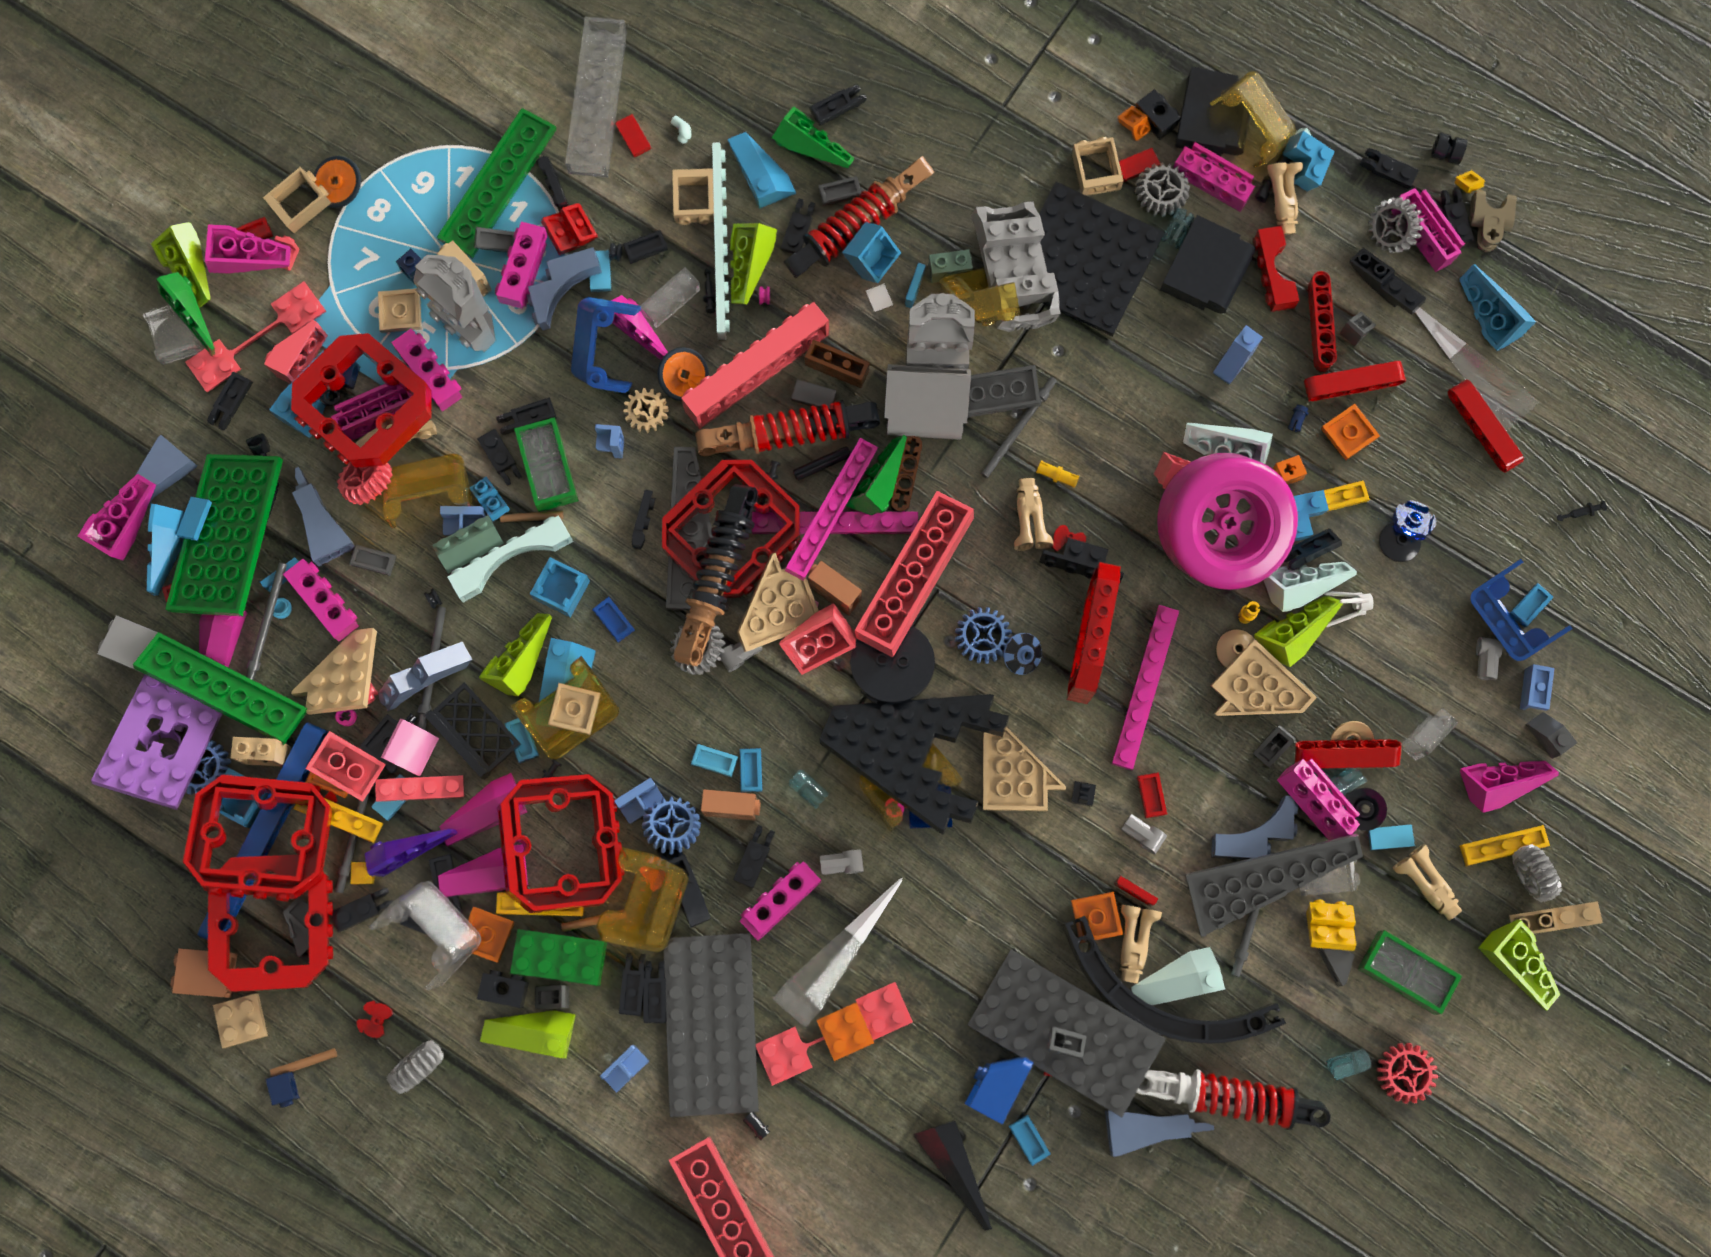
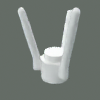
M1334 591L1324 593V595L1351 597L1352 599H1341L1340 603H1352L1353 609L1357 610L1354 613L1329 622L1326 627L1336 625L1359 615H1366V610L1373 609V597L1370 593Z

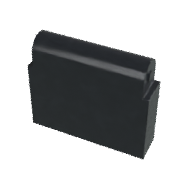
M1191 67L1175 147L1184 149L1186 146L1192 150L1196 142L1218 156H1222L1223 153L1229 155L1243 154L1255 95V84L1239 80L1237 75Z
M1197 215L1160 290L1203 311L1206 307L1216 313L1224 314L1256 252V248L1252 244L1239 239L1240 234Z

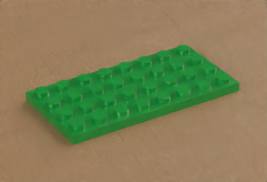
M207 454L196 498L207 499L212 504L198 540L184 538L165 610L175 613L243 616L283 462L282 458L279 456Z

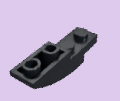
M1364 247L1350 260L1349 263L1361 278L1393 307L1398 305L1412 315L1426 301L1425 296L1394 275L1395 270Z
M661 847L656 849L690 928L711 920L701 890L685 854L679 853L677 849H674L672 855L669 849H666L664 853L661 852Z

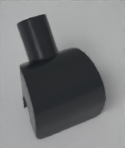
M263 433L246 440L254 456H267L266 453L270 452L269 442Z

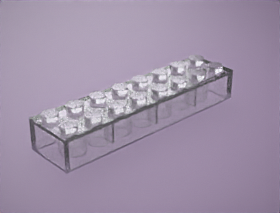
M585 17L565 161L568 174L608 177L627 36L625 20Z

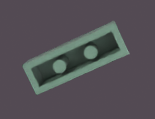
M487 515L469 526L459 529L456 533L440 539L432 546L449 574L453 570L466 565L471 560L488 553L491 549L499 547L504 543L490 517Z

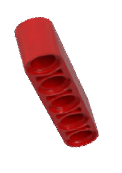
M1318 271L1308 283L1313 362L1316 370L1327 372L1337 359L1331 279L1328 273ZM1315 281H1320L1323 286L1317 285ZM1317 300L1323 301L1325 305H1320ZM1318 319H1323L1326 324H1321ZM1320 338L1326 339L1327 344L1322 343ZM1321 357L1327 358L1329 363L1323 362Z
M1393 361L1312 376L1304 380L1308 401H1319L1398 386L1405 383L1406 378L1401 361Z
M1466 379L1448 390L1449 399L1502 472L1506 473L1524 461L1519 448L1469 380Z
M1392 739L1299 741L1296 743L1295 763L1302 759L1306 762L1313 759L1319 768L1397 767L1400 765L1402 744Z

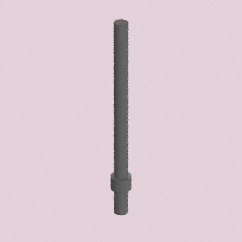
M1050 377L1043 388H1039L1041 403L1045 402L1050 396L1049 392L1057 382L1054 377ZM1039 406L1028 408L982 471L981 475L988 478Z
M280 562L278 563L251 659L248 660L246 667L248 668L246 677L253 681L256 672L259 671L261 666L259 661L284 578L283 574L287 567V564Z
M445 607L437 608L430 653L436 652L440 648L446 612ZM433 683L424 688L422 702L418 707L419 720L417 727L425 731L427 718L424 715L432 708L430 701Z
M369 793L364 801H358L356 812L364 815ZM353 834L349 835L342 865L338 867L337 874L339 876L334 891L343 894L347 877H350L351 874L350 865L358 839Z
M1259 908L1249 913L1239 949H1236L1234 955L1236 960L1231 973L1235 977H1240L1244 961L1248 959L1249 952L1247 951L1260 910Z

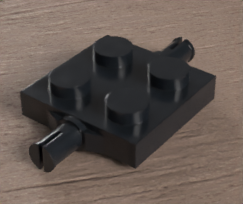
M410 713L405 721L413 724L417 718ZM387 714L359 747L385 763V768L394 774L399 766L381 758L399 721H396Z

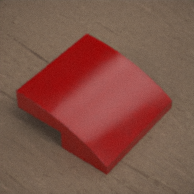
M580 203L563 207L559 213L543 217L541 220L559 255L584 246L598 237Z

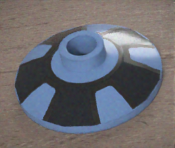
M1028 633L1016 634L1009 639L1004 648L1003 658L1005 665L1015 674H1028L1039 665L1042 648L1035 636Z

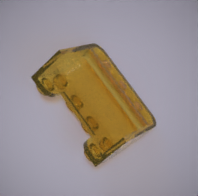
M984 268L947 276L939 280L942 291L945 294H954L975 310V321L982 323L983 326L993 325L998 320L1010 321L1015 319V316L1020 315L1015 283L1012 282L989 288Z
M622 847L618 858L620 867L625 871L636 874L624 911L607 910L603 912L599 917L596 929L602 941L660 952L668 944L688 883V876L682 868L654 854Z

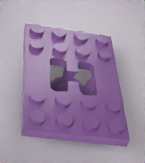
M144 674L91 780L92 784L177 810L221 719L222 713ZM152 718L162 720L163 722L159 730L153 733L147 727ZM176 726L188 728L182 741L175 732L174 728ZM159 735L161 739L172 738L178 742L179 747L174 754L168 755L165 758L162 757L161 749L164 744L156 742L160 739ZM139 742L147 752L136 750Z

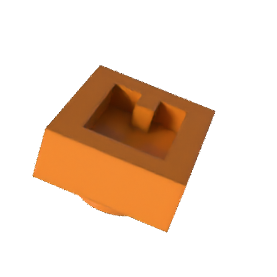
M1134 106L1129 107L1117 117L1118 122L1132 132L1133 139L1136 141L1151 130L1148 116Z

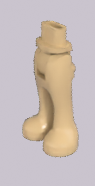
M1302 162L1267 165L1274 191V213L1278 220L1277 225L1282 226L1284 234L1296 233L1295 224H1298V221L1294 220L1298 217V202L1294 187V177L1302 171Z
M1034 478L1019 479L1017 511L1020 522V535L1014 542V549L1025 551L1031 549L1034 545L1030 527V515L1034 521L1035 548H1051L1053 540L1045 529L1042 501L1038 492L1039 487L1035 485Z
M1425 844L1414 849L1409 854L1410 857L1402 859L1393 866V870L1397 874H1407L1412 878L1427 901L1439 910L1440 914H1444L1448 921L1462 912V909L1457 904L1458 899H1454L1455 896L1452 889L1432 864L1429 858V849ZM1415 862L1418 863L1419 866L1428 875V877L1431 880V884L1422 875V873L1416 866Z
M1121 905V913L1125 918V931L1121 948V981L1138 984L1139 974L1143 973L1140 970L1143 969L1147 958L1150 929L1154 922L1161 919L1162 912ZM1140 914L1139 935L1137 942H1135V929Z

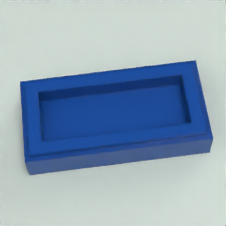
M610 597L592 609L618 643L635 631Z

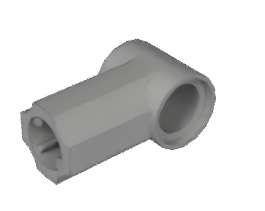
M1479 637L1477 640L1476 654L1479 656L1477 678L1481 680H1496L1498 678V663L1503 651V646L1498 639Z
M738 642L735 645L731 644L723 648L725 652L720 653L719 657H721V661L727 671L732 672L742 666L745 660L763 649L760 646L744 652L741 642Z
M1132 814L1121 828L1123 832L1140 842V846L1152 854L1157 853L1167 838V835L1160 829L1147 825Z
M849 850L841 854L820 856L822 875L864 872L862 850Z

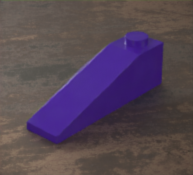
M445 829L383 843L381 841L370 846V851L365 853L367 872L370 876L384 877L458 833L455 829Z

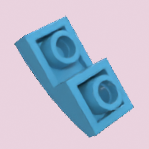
M484 477L469 488L492 521H495L510 510L487 477Z

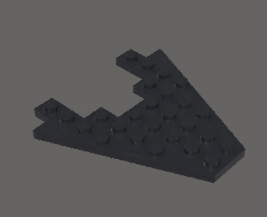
M993 694L945 698L934 697L931 699L910 700L899 704L878 702L833 706L819 740L823 747L937 832L944 835L950 818L971 824L978 801L938 791L942 772L924 768L934 738L955 743L961 727L1003 737L1009 716L990 711L994 701Z

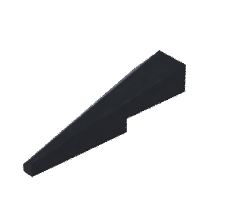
M952 1120L915 1133V1139L985 1231L992 1229L956 1121Z

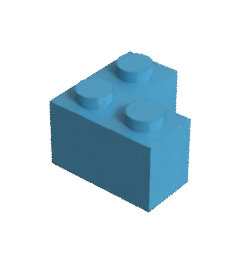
M1305 131L1289 138L1283 155L1295 163H1303L1302 171L1294 177V184L1305 191H1310L1321 186L1335 151Z
M1324 490L1294 496L1298 513L1295 541L1308 539L1313 535L1309 517L1323 515L1329 510Z

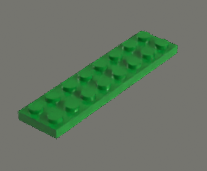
M521 108L438 234L437 239L444 244H449L453 240L468 257L473 259L479 250L474 249L475 228L492 229L554 135L557 130L556 126Z
M159 632L133 663L134 669L271 739L281 741L283 745L307 714L306 707Z

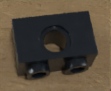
M1155 89L1139 100L1135 108L1148 116L1151 127L1150 131L1159 140L1174 130L1181 118L1178 111L1172 108L1166 102L1165 97Z
M490 970L489 974L483 973L477 999L517 1008L524 1007L529 982L523 981V976L511 974V978L502 977L503 972ZM506 982L509 990L506 994L502 995L499 992V986L501 983Z

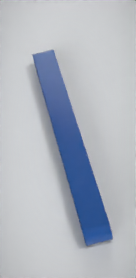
M309 722L306 723L276 780L305 782L310 772L306 767L325 739L328 731ZM270 793L268 794L266 800H268L271 797ZM277 803L270 810L261 809L236 857L267 856L293 804ZM255 880L246 881L245 885L251 886ZM244 894V897H233L230 895V915L237 916L247 895ZM208 913L198 931V936L207 941ZM224 919L221 922L220 927L222 931L230 929L231 921L229 919Z

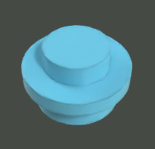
M278 598L273 616L278 619L288 617L292 611L291 603L285 598Z

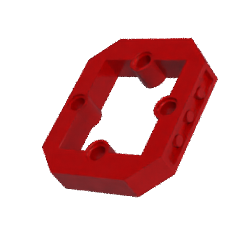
M369 333L339 336L292 382L291 410L296 415L294 419L303 428L307 425L310 428L309 433L317 440L322 438L325 441L323 445L329 451L333 452L335 450L338 452L339 455L337 457L345 465L350 463L355 468L384 466L431 419L432 390L427 383ZM364 354L377 365V373L385 384L389 386L399 384L412 396L394 415L391 413L379 415L376 419L378 431L360 448L344 434V431L334 419L324 417L312 404L327 389L331 391L340 390L345 384L343 373Z
M753 460L720 461L662 518L663 551L695 581L699 580L696 572L702 569L697 559L699 556L704 555L703 552L706 547L693 549L677 532L698 512L701 514L711 512L714 508L713 498L734 477L745 486L755 487L758 492L757 500L761 497L768 499L765 505H759L756 501L754 505L755 511L761 514L771 511L785 526L764 547H758L752 552V558L734 575V582H727L726 585L731 588V592L723 593L722 596L726 598H741L744 594L747 596L755 588L754 584L760 580L767 562L759 563L757 561L758 556L766 555L769 559L770 554L776 553L778 561L781 563L785 558L783 555L788 550L792 552L799 545L798 541L800 540L799 505ZM705 497L709 499L706 505L698 504L700 498Z
M1099 562L1091 577L1068 682L1067 700L1088 704L1096 693L1104 664L1120 583V566Z
M589 774L520 780L497 807L506 894L529 913L593 907L603 904L621 882L622 876L625 874L624 864L620 863L622 844L618 842L617 837L620 826L619 821L615 819L617 805L614 801L616 799H613V793ZM554 795H558L561 797V805H557L553 802ZM591 799L595 827L592 844L597 849L601 882L579 884L576 876L566 874L556 880L554 887L527 889L524 856L530 852L531 842L528 837L521 834L519 805L545 803L549 811L560 812L569 804L570 800ZM601 834L608 836V844L602 843L600 840ZM515 842H520L523 845V852L515 851ZM563 881H568L571 884L570 892L563 890Z
M221 775L195 795L183 863L202 888L210 895H221L222 892L230 893L233 897H244L245 894L253 895V898L267 899V897H276V900L279 901L296 899L322 880L332 818L331 806L312 783ZM265 793L271 794L268 800L260 799ZM222 798L253 800L263 810H270L277 803L308 806L304 829L296 831L291 837L293 849L299 855L296 876L259 873L253 868H247L243 871L209 869L213 848L222 846L226 840V833L221 824L218 823ZM219 831L217 837L208 838L210 832ZM308 839L309 843L306 846H298L300 840ZM251 877L257 879L255 884L251 886L245 885L247 879Z
M299 855L232 857L220 870L243 871L247 868H253L259 873L264 874L275 873L276 875L296 876ZM323 872L322 880L308 889L309 912L305 915L304 922L309 929V965L284 966L280 958L266 956L261 960L257 968L230 969V936L236 933L239 923L236 917L230 915V893L221 892V895L208 894V971L231 992L307 988L329 965V959H333V946H329V937H333V924H329V915H333V902H329V893L333 892L332 880H329V877ZM251 877V878L247 879L246 881H249V880H257V879L254 878V877ZM316 914H320L323 919L319 926L311 924V918ZM224 919L231 921V927L227 931H222L220 927ZM270 961H275L277 963V970L270 974L266 970V965Z

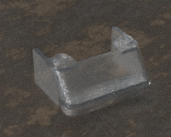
M425 881L418 883L393 901L369 928L375 930L385 927L391 921L401 923L410 916L438 946L432 955V964L439 973L425 987L427 990H431L443 985L481 943V936L433 883Z

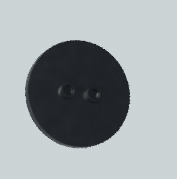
M914 626L910 627L894 657L857 639L856 648L852 649L851 672L860 690L873 700L890 704L904 703L916 698L929 685L935 668L934 651L927 637Z

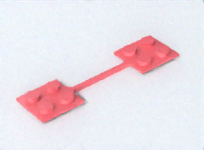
M304 281L271 303V306L278 314L277 320L233 350L226 349L221 340L218 339L213 343L215 347V354L213 356L206 349H203L185 362L207 393L227 380L232 372L237 373L241 370L234 360L235 354L280 323H284L293 334L326 312Z
M896 982L855 999L873 1040L913 1023ZM793 1027L757 1043V1051L772 1086L813 1068L807 1055V1049L809 1046L825 1040L824 1037L810 1043H804L801 1041L796 1027Z

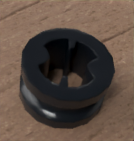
M611 243L609 251L610 261L616 259L617 262H621L622 244L616 246L615 243Z
M327 389L319 399L325 406H332L340 401L341 395L339 390L331 391ZM329 392L330 395L333 394V399L330 401V398L327 399L326 394Z
M434 588L431 589L430 593H424L433 609L436 608L437 604H443Z

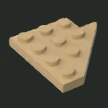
M776 553L770 554L737 631L744 652L786 637L819 611L807 578L805 577L804 581L786 572V568L781 569Z
M374 628L359 629L351 632L292 690L291 694L295 697L307 696L306 712L309 715L367 708L377 631Z
M1255 639L1250 642L1211 685L1226 700L1214 712L1216 716L1303 713L1317 698Z
M1007 727L1003 737L983 732V810L1047 812L1048 790L1065 791L1066 786Z

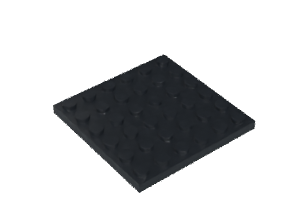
M1055 182L1039 213L1045 234L1040 244L1047 273H1054L1059 291L1060 312L1113 337L1165 232ZM1042 302V304L1050 307L1049 302Z

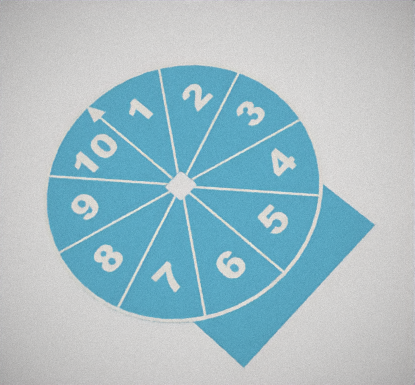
M445 145L420 149L386 163L361 183L360 190L355 199L348 205L343 206L330 239L328 252L330 286L319 299L326 312L314 320L328 335L322 345L324 348H328L339 336L369 333L406 365L391 342L407 331L380 332L378 292L417 289L416 285L401 272L396 261L410 248L421 259L427 254L437 255L440 248L444 245V243L437 239L438 234L488 160L492 151L462 145ZM529 172L492 229L515 232L516 228H519L521 221L543 227L541 223L542 218L559 213V210L544 186ZM548 234L545 242L547 246L534 285L549 281L545 269H548L547 261L568 255V252L562 255L558 254ZM479 249L474 258H470L484 273L492 289L483 298L488 306V312L492 315L496 341L485 352L482 350L474 351L470 346L468 348L464 347L458 340L460 337L455 333L451 335L443 327L444 323L440 320L436 322L429 315L430 310L427 304L431 300L428 297L426 299L421 297L422 330L413 331L416 334L420 332L426 340L425 347L427 349L432 348L438 356V359H436L437 363L445 365L450 372L447 375L449 379L458 369L482 365L509 353L526 341L540 327L539 324L535 325L532 313L535 311L529 302L526 307L524 306L521 309L500 303L495 295L496 285L502 279V267L504 264L507 265L509 259L507 252ZM362 354L356 360L360 366L359 371L378 384H385L377 373V365Z

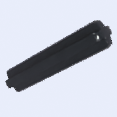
M845 446L794 469L793 474L796 480L799 481L848 459L851 452Z

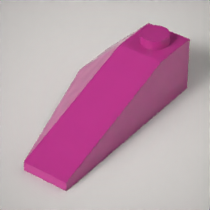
M208 225L205 263L209 273L231 274L290 267V246L270 239L256 237L249 232L238 231L235 227L229 225Z
M622 295L611 300L637 305L631 298L626 299ZM639 311L635 316L615 313L612 324L658 359L662 360L668 351L642 313Z
M139 474L134 476L119 490L118 495L111 501L108 500L103 504L104 507L98 513H93L87 519L78 537L110 557L124 560L136 539L156 484Z
M244 611L243 616L202 614L199 621V653L229 668L247 612Z
M1546 761L1520 762L1516 766L1499 763L1498 766L1487 767V764L1483 763L1460 769L1470 801L1483 813L1502 808L1559 775V772Z
M512 773L491 781L439 826L440 830L455 829L458 833L445 841L447 846L499 825L497 807L516 785ZM519 805V815L527 813L525 805Z
M522 844L514 845L515 851L523 852L524 847ZM501 847L438 875L440 898L506 890ZM524 856L526 882H527V888H528L527 870H526V860H525V856Z

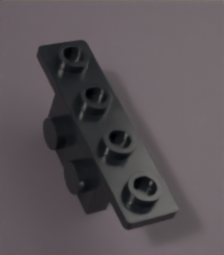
M1068 538L1063 555L1043 550L1039 562L1047 567H1056L1068 573H1077L1091 579L1099 562L1105 563L1108 549ZM1120 572V583L1124 575L1123 572Z

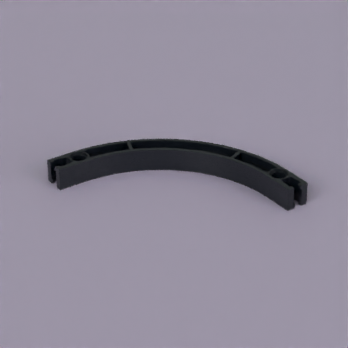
M1086 916L1075 919V923L1080 922L1083 932L1081 937H1075L1071 929V925H1074L1073 921L1062 924L1080 969L1097 993L1112 1008L1160 1036L1183 1042L1227 1043L1244 1040L1286 1024L1284 1018H1279L1278 1016L1274 1017L1275 1022L1268 1024L1264 1018V1014L1271 1010L1280 1011L1278 1003H1271L1233 1018L1214 1021L1191 1020L1161 1011L1136 996L1113 973L1095 942ZM1081 940H1085L1088 943L1089 947L1086 952H1082L1079 949V942ZM1253 1017L1258 1021V1027L1255 1030L1250 1026V1020Z

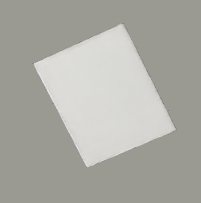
M885 284L866 290L874 312L893 305Z

